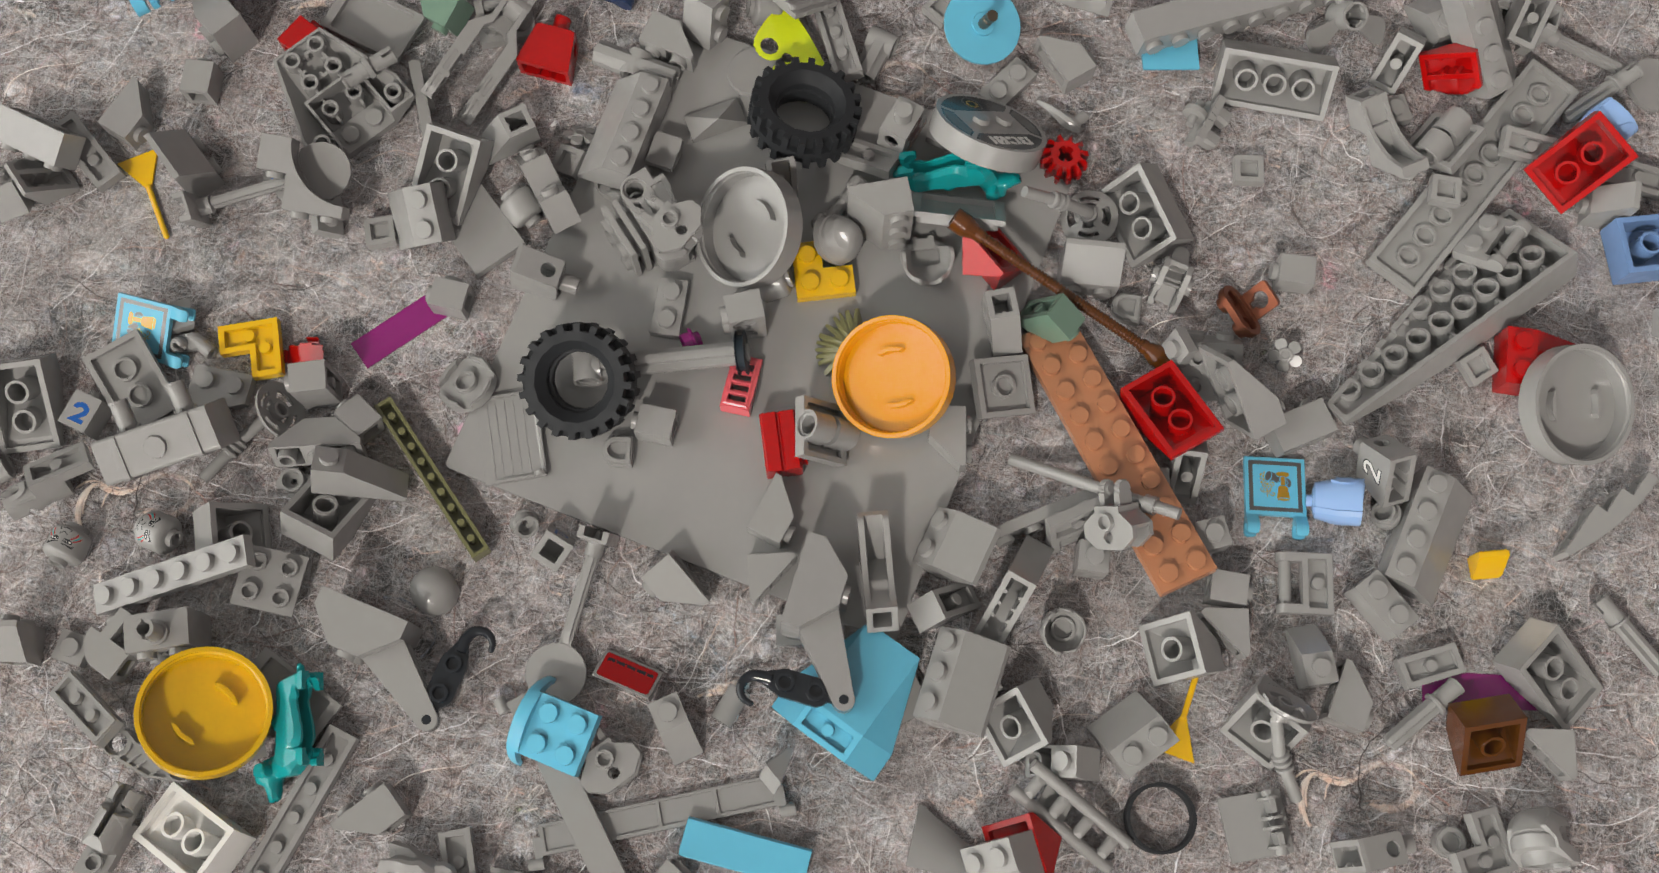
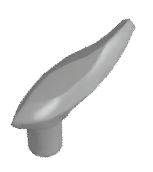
M1040 100L1036 102L1063 127L1072 132L1080 133V126L1089 120V115L1085 111H1081L1073 117Z

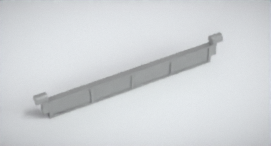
M525 694L507 702L505 696L495 699L493 703L499 715L502 716L511 711L514 716ZM536 761L589 873H627L587 791L580 783V776L573 777Z
M759 777L597 812L611 842L684 827L689 816L711 821L779 806L781 818L797 815L795 802L786 803L783 784L773 794ZM564 819L538 824L540 837L532 839L535 858L527 860L529 873L545 870L546 862L544 857L578 850Z

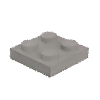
M1028 354L980 358L969 361L977 420L1036 413Z

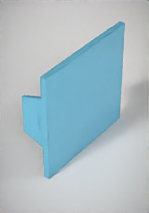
M1197 39L1189 41L1178 48L1173 46L1164 48L1152 55L1148 53L1141 54L1143 70H1199Z

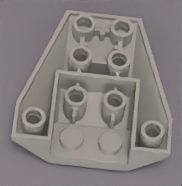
M320 27L272 60L302 143L305 146L313 142L334 144L343 150L349 159H352L394 128L411 105L415 96L398 75L387 68L377 73L375 79L369 78L348 91L337 74L360 63V58H368V56Z

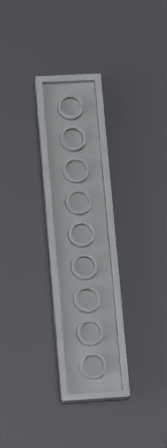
M1533 58L1517 76L1514 86L1504 92L1478 124L1486 128L1487 136L1453 175L1443 172L1438 173L1463 178L1459 207L1451 209L1427 205V186L1367 259L1365 264L1410 298H1413L1523 163L1497 155L1502 128L1506 125H1511L1545 135L1580 91Z

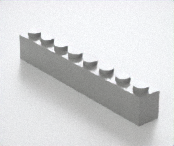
M1174 0L1132 11L1124 27L1136 55L1145 53L1152 55L1167 47H1181L1195 39L1204 41L1216 34H1231L1242 27H1257L1268 20L1275 19L1279 21L1298 12L1305 14L1317 7H1328L1335 0Z

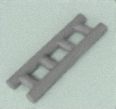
M1033 760L1029 765V770L1035 774L1034 778L1024 790L1017 784H1014L1009 789L1008 794L1029 812L1035 813L1061 836L1064 841L1103 873H1109L1113 868V864L1106 859L1118 844L1124 849L1130 848L1134 840L1039 760ZM1045 784L1049 785L1059 794V797L1048 810L1034 799ZM1069 804L1073 805L1084 815L1072 830L1058 819ZM1093 824L1097 825L1108 835L1096 850L1082 839Z

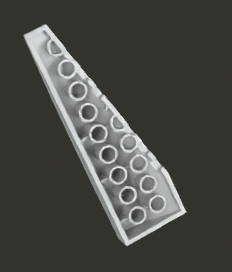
M1509 208L1499 216L1513 221L1525 220L1530 223L1532 230L1526 238H1522L1508 257L1507 265L1503 271L1496 273L1451 257L1445 263L1444 270L1439 276L1433 277L1428 283L1427 290L1422 295H1418L1390 328L1391 332L1385 339L1381 338L1375 345V351L1367 360L1364 359L1358 365V371L1352 378H1347L1326 403L1329 412L1347 426L1441 372L1489 340L1574 278L1577 272L1578 252ZM1509 234L1502 236L1490 255L1497 253Z

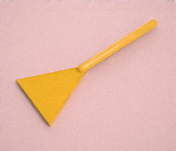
M151 150L118 163V166L146 188L164 239H169L168 230L152 189L158 158L155 151Z
M1199 678L1191 680L1181 715L1170 725V728L1180 741L1164 752L1194 763L1187 715Z

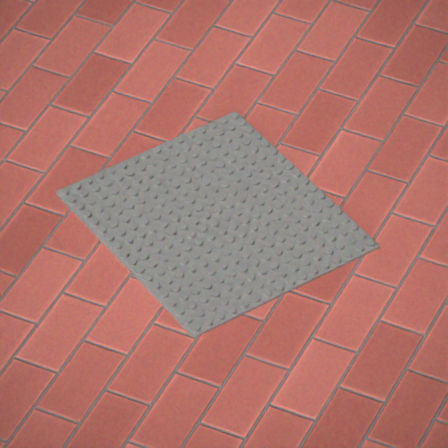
M679 20L681 27L683 28V21ZM728 37L722 43H717L710 51L687 38L694 56L695 70L693 73L687 70L680 71L676 89L671 92L670 103L658 130L683 139V153L673 172L650 166L652 178L664 173L671 184L672 193L678 202L693 200L700 205L710 185L726 171L743 166L765 170V161L771 160L768 148L761 150L757 146L759 137H751V125L747 124L693 143L683 116L734 98L738 99L747 121L751 97L739 94L732 88L728 80V66L732 58L739 52L754 47ZM784 57L780 58V60L782 59V60L785 61V62H790V61H791V60L786 59V58H784ZM855 83L854 94L861 95L859 107H862V114L855 138L877 144L881 124L898 98ZM792 101L779 106L777 109L778 116L783 122L795 129L809 132L820 131L830 123L828 116L823 110L812 103ZM926 109V124L909 150L916 151L917 158L915 160L930 161L949 154V152L925 142L929 132V122L933 111ZM895 139L889 141L892 144H898ZM830 158L827 159L825 167L821 168L818 167L816 162L810 163L809 169H802V163L795 162L798 200L803 218L801 242L814 241V229L811 226V220L819 212L825 213L831 205H834L839 200L841 194L846 190V183L853 175L862 176L868 183L886 179L838 164L837 162L834 163ZM1039 163L1032 171L1017 173L1020 175L1022 182L1009 188L1004 197L995 200L1005 202L1006 225L1005 227L999 226V228L1029 263H1032V265H1035V267H1038V269L1061 211L1051 209L1045 203L1023 198L1021 190L1024 186H1029L1050 193L1058 191L1068 194L1071 183L1066 185L1063 179H1060L1059 183L1055 185L1054 176L1045 178V169H1040ZM579 178L570 198L582 222L557 234L553 232L544 253L566 262L565 273L581 278L577 293L574 295L560 290L557 299L552 300L525 292L491 364L497 377L496 388L492 396L523 391L522 382L517 381V374H521L524 365L520 364L521 358L528 355L530 351L528 345L532 341H537L541 337L540 333L553 329L556 325L573 322L598 323L600 327L614 330V335L619 339H625L628 343L626 348L629 352L682 347L680 340L650 336L649 333L659 277L689 281L690 286L681 334L687 332V328H690L692 332L698 331L703 345L732 342L731 334H724L719 307L725 306L723 295L751 289L728 286L716 280L703 265L698 253L697 244L691 250L695 261L677 271L666 272L662 270L650 252L649 257L653 269L647 271L640 258H638L643 275L637 277L633 269L627 271L620 259L622 257L621 252L616 246L614 248L611 246L604 233L607 230L601 224V220L604 219L601 208L605 205L614 219H616L612 203L600 195L595 187V182ZM979 185L956 187L951 191L943 189L923 191L926 193L986 199L985 193ZM619 203L624 212L626 213L624 203ZM846 208V210L842 213V214H843L842 216H844V217H846L847 208ZM914 216L911 237L919 239L933 235L935 241L942 242L946 246H953L955 258L948 277L941 284L920 286L908 277L900 262V252L902 249H880L863 238L862 247L858 255L852 261L845 264L853 266L856 296L797 303L796 287H792L791 294L788 297L768 303L762 300L767 336L748 340L751 357L763 359L750 417L720 410L722 393L730 366L641 375V378H637V388H640V393L638 396H635L633 401L635 407L632 412L627 413L624 417L625 420L620 425L593 438H580L577 440H568L566 436L551 435L552 430L547 427L542 428L547 476L492 486L661 553L668 554L673 549L682 561L748 587V554L793 552L796 555L797 562L768 593L784 601H787L808 531L826 536L848 574L847 585L852 586L846 612L839 611L841 623L855 629H860L866 624L863 583L859 562L857 513L888 510L899 631L884 633L896 641L908 612L907 605L913 599L924 570L912 560L937 508L948 507L961 472H957L928 443V429L915 436L900 439L877 437L860 430L857 444L851 450L846 451V466L834 467L808 460V465H803L802 475L782 477L794 514L795 523L793 526L797 527V530L789 544L784 542L781 549L748 533L747 530L750 519L772 479H767L759 414L790 409L795 410V397L802 395L837 404L832 388V373L828 376L823 373L830 364L818 365V362L822 359H816V355L821 353L816 352L815 348L824 347L816 344V342L823 341L818 337L820 333L834 337V334L825 325L828 324L838 329L833 318L836 317L840 321L839 313H842L846 319L845 311L849 310L854 318L855 309L859 308L863 323L879 316H905L926 324L943 338L951 351L956 369L955 391L949 406H966V416L972 417L971 434H966V445H972L981 420H977L969 361L992 357L981 302L984 291L993 289L982 276L963 275L961 236L952 232L947 226L919 223ZM935 249L911 252L913 266H931L940 263L939 252ZM822 258L823 268L839 266L831 264ZM792 263V265L790 266V268H791V270H792V272H793V275H794L793 263ZM1024 272L1002 287L1014 286L1019 312L1024 308L1034 283L1033 277ZM573 353L560 361L555 373V385L559 395L568 404L579 408L592 407L603 398L607 390L608 378L603 380V384L599 386L580 387L574 385ZM750 365V371H754L755 366ZM736 374L735 379L750 382L752 378L743 375L740 376L738 374ZM733 385L732 389L748 392L749 388ZM734 395L730 397L731 400L741 402L746 400V398ZM641 403L677 410L679 421L672 446L637 440L634 429H631V420L634 411L639 412ZM474 410L468 413L446 460V466L452 471L486 484L477 411ZM612 436L634 437L632 468L613 467L605 461L602 455V446L608 438Z

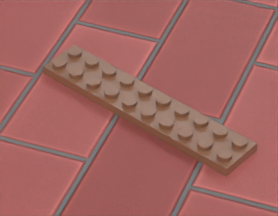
M1081 331L1071 341L1051 343L1031 332L1023 334V354H1028V361L1094 480L1101 482L1103 479H1111L1115 484L1118 479H1127L1131 492L1143 496L1150 494L1159 497L1161 502L1182 508L1179 520L1157 513L1155 515L1145 513L1153 521L1154 534L1143 546H1132L1160 598L1216 572L1218 569Z

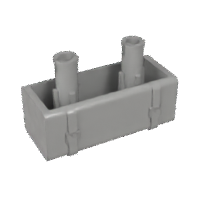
M183 378L164 385L175 409L173 415L141 425V423L136 421L128 397L109 403L108 407L111 409L119 430H117V434L90 444L106 485L111 486L123 481L128 482L147 473L185 460L208 455L239 441L240 435L226 400L220 398L197 406V404L193 403Z

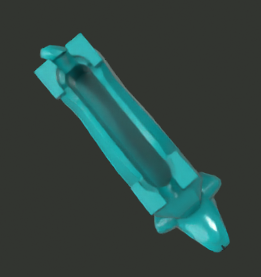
M916 151L900 152L899 162L901 166L893 173L894 178L908 177L910 189L914 192L935 189L951 191L956 187L979 185L988 200H998L1004 197L1009 188L1022 182L1020 175L1017 173L987 169L970 163L953 153L930 161L915 160L917 158Z
M301 663L297 664L296 673L281 680L276 687L277 707L276 714L272 719V726L276 731L275 755L256 764L253 769L256 783L265 788L269 803L271 804L278 802L282 798L285 778L300 775L309 764L311 766H324V748L312 747L316 735L309 702L313 688L315 691L324 690V672L309 673V671H305V666Z

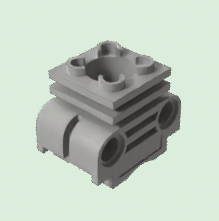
M646 167L625 178L620 185V194L626 213L617 199L611 202L616 219H614L606 205L601 208L604 216L601 224L607 230L604 233L613 248L616 246L621 252L622 257L620 259L627 271L633 269L637 277L643 275L638 258H640L647 271L653 269L649 252L657 265L666 272L677 271L695 261V257L690 251L682 260L668 263L662 262L655 256L650 229L633 215L632 212L636 207L643 209L652 217L657 213L645 201L648 193L655 195L664 203L667 200L672 204L678 203L672 193L671 184L664 173L652 178Z

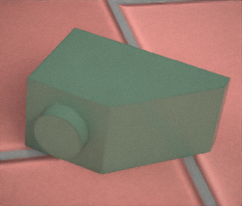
M420 0L423 16L433 23L431 26L433 30L444 36L450 33L458 37L475 9L466 0Z
M1064 293L1030 300L1020 312L1021 328L1051 343L1074 339L1080 332L1079 327L1086 319Z

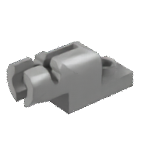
M84 441L23 466L26 479L0 492V495L5 498L1 501L13 520L17 521L31 515L30 509L40 511L51 503L75 494L71 478L94 469L89 449Z
M114 781L106 795V800L100 805L94 820L81 840L87 846L73 868V872L112 873L132 840V835L139 827V825L133 822L143 806V799L146 796L144 792L133 791V786L120 781Z

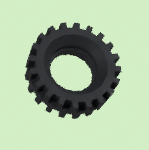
M792 57L790 64H785L781 59L776 61L774 70L770 66L764 68L762 77L757 76L754 88H752L747 124L751 125V137H759L757 146L761 150L769 148L771 150L770 158L774 160L778 156L783 158L794 156L795 162L802 163V169H809L810 163L816 162L819 168L825 167L828 158L834 163L840 159L841 152L846 154L850 149L851 143L854 142L862 114V107H859L861 95L854 94L856 85L853 81L847 83L844 81L846 73L842 70L835 73L830 70L832 64L825 62L823 66L815 64V58L810 57L808 63L800 62L799 57ZM792 101L812 103L823 110L828 116L830 123L820 131L809 132L795 129L783 122L778 116L777 109L779 106Z
M594 322L556 325L553 329L540 333L541 337L528 345L530 351L520 361V364L524 365L523 372L517 374V381L523 384V391L519 392L520 399L525 398L529 407L525 409L528 416L534 414L539 420L536 425L541 429L547 427L552 430L551 435L556 437L566 436L568 440L593 438L620 425L625 420L624 417L627 413L632 412L634 409L633 401L635 396H638L640 393V388H637V378H641V373L636 371L634 361L637 358L635 353L630 354L626 348L628 345L626 340L615 336L614 330L610 328L605 329ZM571 353H589L598 358L605 367L608 376L607 390L603 398L592 407H574L565 402L557 391L555 385L556 369L560 361Z

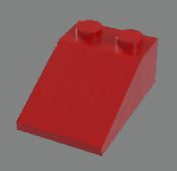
M1593 111L1523 170L1556 210L1563 214L1639 156L1601 111Z
M1507 326L1494 337L1493 362L1499 371L1492 375V393L1519 396L1523 377L1531 363L1540 354L1553 347L1573 345L1575 343L1541 330Z
M1173 360L1166 362L1120 388V400L1136 428L1171 461L1224 431L1222 424Z

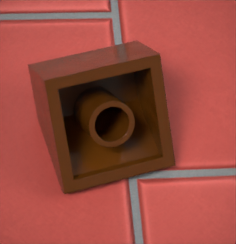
M1510 694L1448 704L1446 730L1459 776L1521 766L1528 717Z

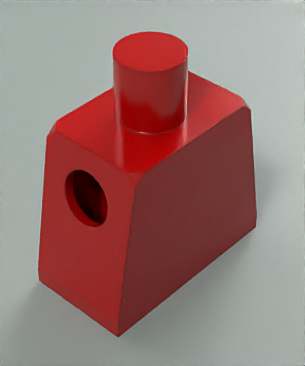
M557 14L552 25L539 22L534 26L516 58L521 73L572 86L579 44L576 33L569 30L572 23L570 18Z

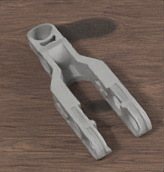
M501 0L491 14L469 20L420 92L433 100L480 30L493 29L497 31L503 38L504 49L457 117L470 126L518 56L516 31L537 0Z

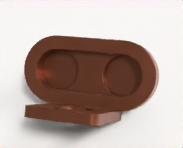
M1262 280L1242 296L1234 287L1230 285L1224 286L1218 292L1216 304L1223 313L1229 314L1234 322L1232 329L1238 337L1254 338L1261 332L1258 320L1280 305V300L1268 282ZM1258 291H1263L1268 296V304L1264 308L1259 306L1253 308L1251 305L1255 301L1254 297Z

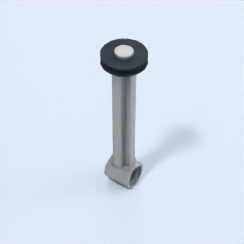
M745 330L742 331V335H738L737 331H735L733 342L630 352V354L635 353L637 360L634 361L636 371H640L641 375L736 366L740 376L742 371H746L747 375L750 373L751 351ZM574 352V385L580 387L602 385L603 380L607 379L608 376L605 367L599 359L586 352Z

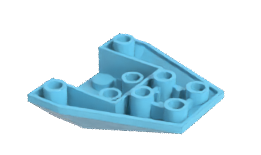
M865 624L844 640L855 696V704L850 712L845 714L838 713L832 704L829 703L822 707L813 708L780 697L776 699L771 707L793 726L838 759L874 781L892 756L920 658L884 632L867 633V626ZM812 664L801 672L819 678Z

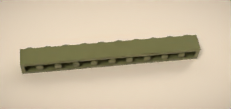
M391 396L374 405L475 563L490 554L492 551Z

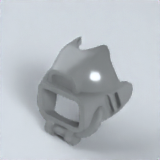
M933 235L919 239L911 237V243L906 245L900 252V262L906 274L920 286L941 284L950 274L955 258L953 246H946L942 242L935 241ZM934 249L939 252V264L921 267L912 265L911 252Z

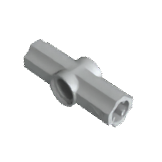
M601 40L599 43L597 42L593 50L592 64L597 67L617 73L621 78L641 71L669 79L670 92L676 89L681 73L680 68L653 59L650 53L641 48L631 47L628 50Z

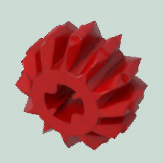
M1061 134L1057 136L1056 141L1049 139L1042 153L1039 167L1040 169H1045V178L1055 177V185L1059 183L1060 179H1063L1066 185L1071 183L1072 178L1078 181L1082 176V172L1087 170L1088 162L1086 160L1089 156L1088 151L1082 150L1083 141L1076 144L1073 143V135L1069 136L1068 140H1064Z

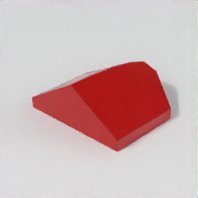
M1452 43L1420 52L1418 55L1423 86L1426 91L1434 90L1448 95H1463L1479 89L1483 85L1479 53L1476 48Z

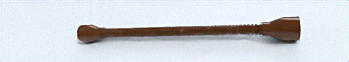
M959 208L950 220L947 228L958 236L986 245L987 248L989 247L990 250L995 251L996 254L1008 260L1009 263L1011 262L1012 265L1014 264L1015 267L1017 266L1018 269L1033 277L1034 280L1036 279L1037 282L1039 281L1040 284L1052 290L1055 294L1064 293L1077 309H1080L1087 316L1089 315L1090 318L1092 317L1093 320L1135 347L1144 356L1149 365L1155 369L1170 361L1160 344L1151 343L1147 339H1141L1137 334L1125 328V326H1122L1113 318H1110L1100 309L1097 310V307L1079 297L1075 292L1072 293V290L1069 291V288H1066V286H1063V284H1060L1051 276H1047L1046 273L1044 274V271H1041L1032 263H1028L1029 261H1025L1021 256L1019 257L1013 250L1006 248L999 241L997 242L996 239L987 235L986 230L979 226L972 215Z

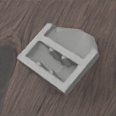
M15 159L5 163V169L21 194L43 205H48L80 189V186L68 169L63 168L62 172H56L43 167V161L35 162L28 159Z

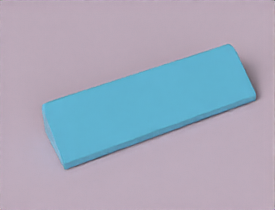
M689 816L678 854L682 857L741 873H807L812 849Z

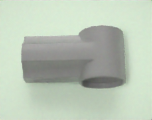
M875 25L871 27L864 42V49L859 57L864 77L859 78L858 81L864 84L875 83L886 60H890L894 55L900 40L899 36Z

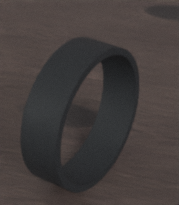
M1156 782L1144 785L1131 794L1124 808L1123 822L1127 834L1134 840L1133 843L1137 847L1151 854L1165 855L1180 851L1191 841L1197 827V814L1193 802L1183 790L1169 783ZM1150 787H1163L1175 792L1183 800L1189 813V828L1186 836L1177 846L1166 851L1155 850L1143 844L1137 838L1131 826L1130 812L1133 802L1141 792Z

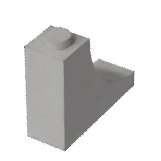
M1029 535L1025 537L974 631L975 634L1004 644L1035 590L1054 549Z

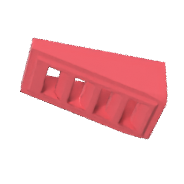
M751 357L750 365L755 366L754 371H750L749 375H747L746 371H742L741 375L752 377L751 382L735 379L736 374H738L736 366H730L720 402L721 411L750 417L763 359ZM733 385L748 387V392L732 389ZM734 395L746 398V400L741 402L731 400L730 397Z

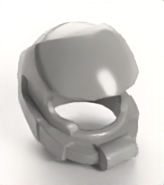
M1535 806L1524 809L1512 817L1507 829V842L1510 855L1520 868L1561 872L1574 870L1576 865L1581 864L1579 851L1569 843L1566 827H1569L1570 824L1558 810L1549 806Z

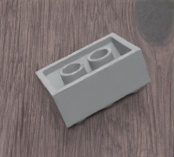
M1139 162L1099 190V192L1108 195L1117 206L1119 222L1114 233L1118 242L1126 243L1125 256L1131 268H1137L1170 255L1178 246L1183 247L1194 240L1157 164ZM1107 207L1103 211L1110 223L1111 211Z
M908 177L847 186L846 217L860 227L863 238L880 249L898 250L910 244L914 206Z
M940 626L912 716L934 728L984 738L1011 647L967 630Z

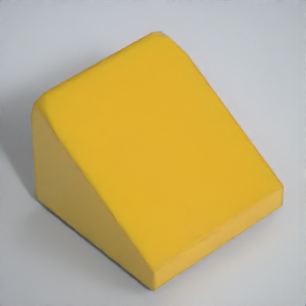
M1507 549L1479 551L1469 556L1467 561L1471 579L1480 580L1501 577L1508 562L1510 551Z

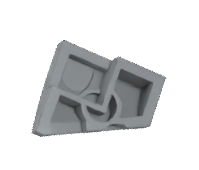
M919 805L905 866L933 873H966L960 849L970 847V845L925 806Z

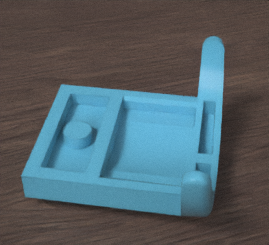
M546 676L530 687L515 712L507 736V755L511 762L519 766L523 763L521 755H524L568 775L579 777L603 716L546 693L545 691L556 681L555 677Z

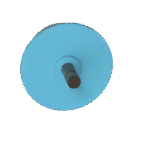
M951 0L944 15V31L950 49L959 58L979 65L994 64L1006 58L1018 43L1021 29L1020 18L1011 0Z

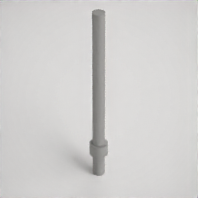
M1013 453L1009 457L1008 464L1096 494L1099 493L1098 486L1101 483L1099 481ZM1132 492V502H1138L1142 512L1150 515L1157 513L1175 520L1180 519L1182 508L1161 502L1159 497L1150 494L1143 496Z

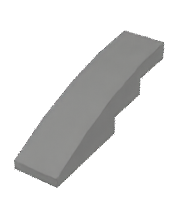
M1647 472L1634 478L1627 490L1621 488L1609 494L1601 507L1596 504L1583 510L1552 558L1556 561L1566 558L1596 542L1618 526L1642 503L1659 478L1651 472Z

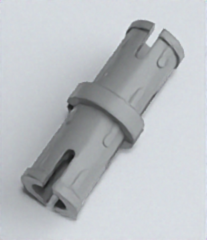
M386 46V48L368 58H360V63L337 75L349 91L369 78L375 79L377 73L394 63H398V60L391 48Z

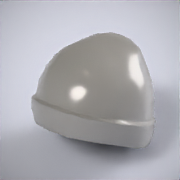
M835 214L823 215L814 226V247L825 261L842 266L852 261L860 252L863 242L862 231L854 221L847 217Z

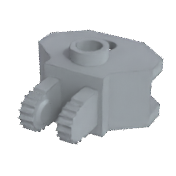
M648 193L645 201L657 213L652 217L638 207L632 213L637 220L650 229L655 256L664 263L684 259L703 237L701 206L693 200L673 204L667 200L664 203L655 195Z
M1178 246L1174 249L1171 257L1165 256L1161 267L1155 265L1149 279L1153 285L1147 297L1146 305L1151 306L1154 300L1169 305L1167 313L1173 315L1183 296L1189 295L1195 281L1191 279L1195 268L1188 264L1191 253L1185 247Z
M1111 479L1101 480L1098 486L1099 505L1094 506V513L1084 523L1085 538L1097 550L1122 551L1126 550L1129 546H1143L1154 534L1153 521L1139 509L1138 502H1132L1129 481L1127 479H1118L1114 484V481H1111Z
M599 726L595 736L598 737L601 743L593 749H589L580 783L587 793L612 795L638 776L644 755L634 743L614 742L613 739L607 737ZM615 769H619V777L613 779L612 772Z

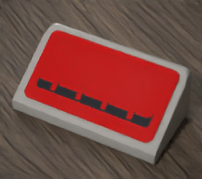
M606 649L592 676L648 701H652L664 672Z

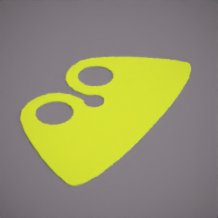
M784 10L780 15L771 14L762 24L754 38L753 45L756 52L766 60H777L782 58L783 54L788 53L792 57H799L800 62L808 63L810 57L815 58V64L824 65L819 51L799 19L792 18ZM765 38L775 40L778 44L777 52L774 54L765 53L761 49V41Z

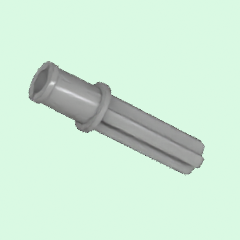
M1631 62L1614 75L1606 76L1605 82L1570 104L1561 117L1567 124L1573 123L1605 98L1611 97L1614 94L1620 95L1628 85L1643 77L1641 67L1638 64L1636 65L1635 62Z
M1608 593L1595 599L1590 605L1609 625L1608 630H1615L1651 673L1659 676V654L1629 621L1631 616L1625 614Z
M1449 677L1432 694L1427 693L1422 703L1383 735V740L1387 746L1393 750H1398L1438 714L1443 715L1446 713L1445 708L1448 704L1465 692L1462 685L1454 678Z

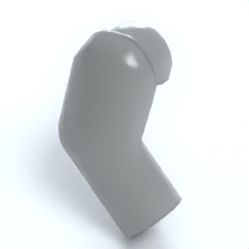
M198 332L180 334L170 341V347L176 353L199 351L207 359L215 357L219 350Z

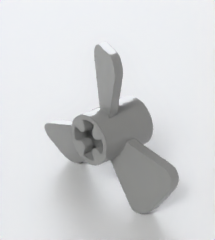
M1335 0L1326 10V22L1312 28L1306 35V43L1310 53L1319 54L1338 30L1358 31L1372 44H1381L1384 39L1386 23L1381 16L1369 15L1368 8L1362 2Z

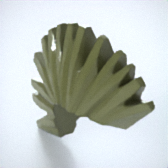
M859 308L855 309L854 318L849 310L845 311L846 319L842 313H839L840 321L834 317L833 320L838 329L828 324L825 325L834 334V337L822 333L818 336L823 341H817L816 344L824 348H815L816 352L821 353L816 355V359H822L818 362L819 366L830 364L823 372L826 376L832 373L836 353L844 339L852 330L863 323Z

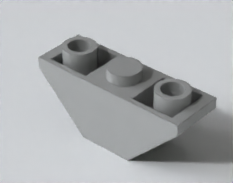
M336 417L304 418L268 444V450L276 467L312 465L315 446L349 449L368 457L362 439Z

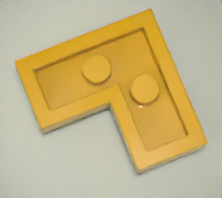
M814 241L800 243L798 253L793 261L797 303L856 296L852 265L823 268L822 258L814 247Z
M277 317L217 327L219 352L223 358L250 354L252 378L255 381L284 377L286 372L281 321Z

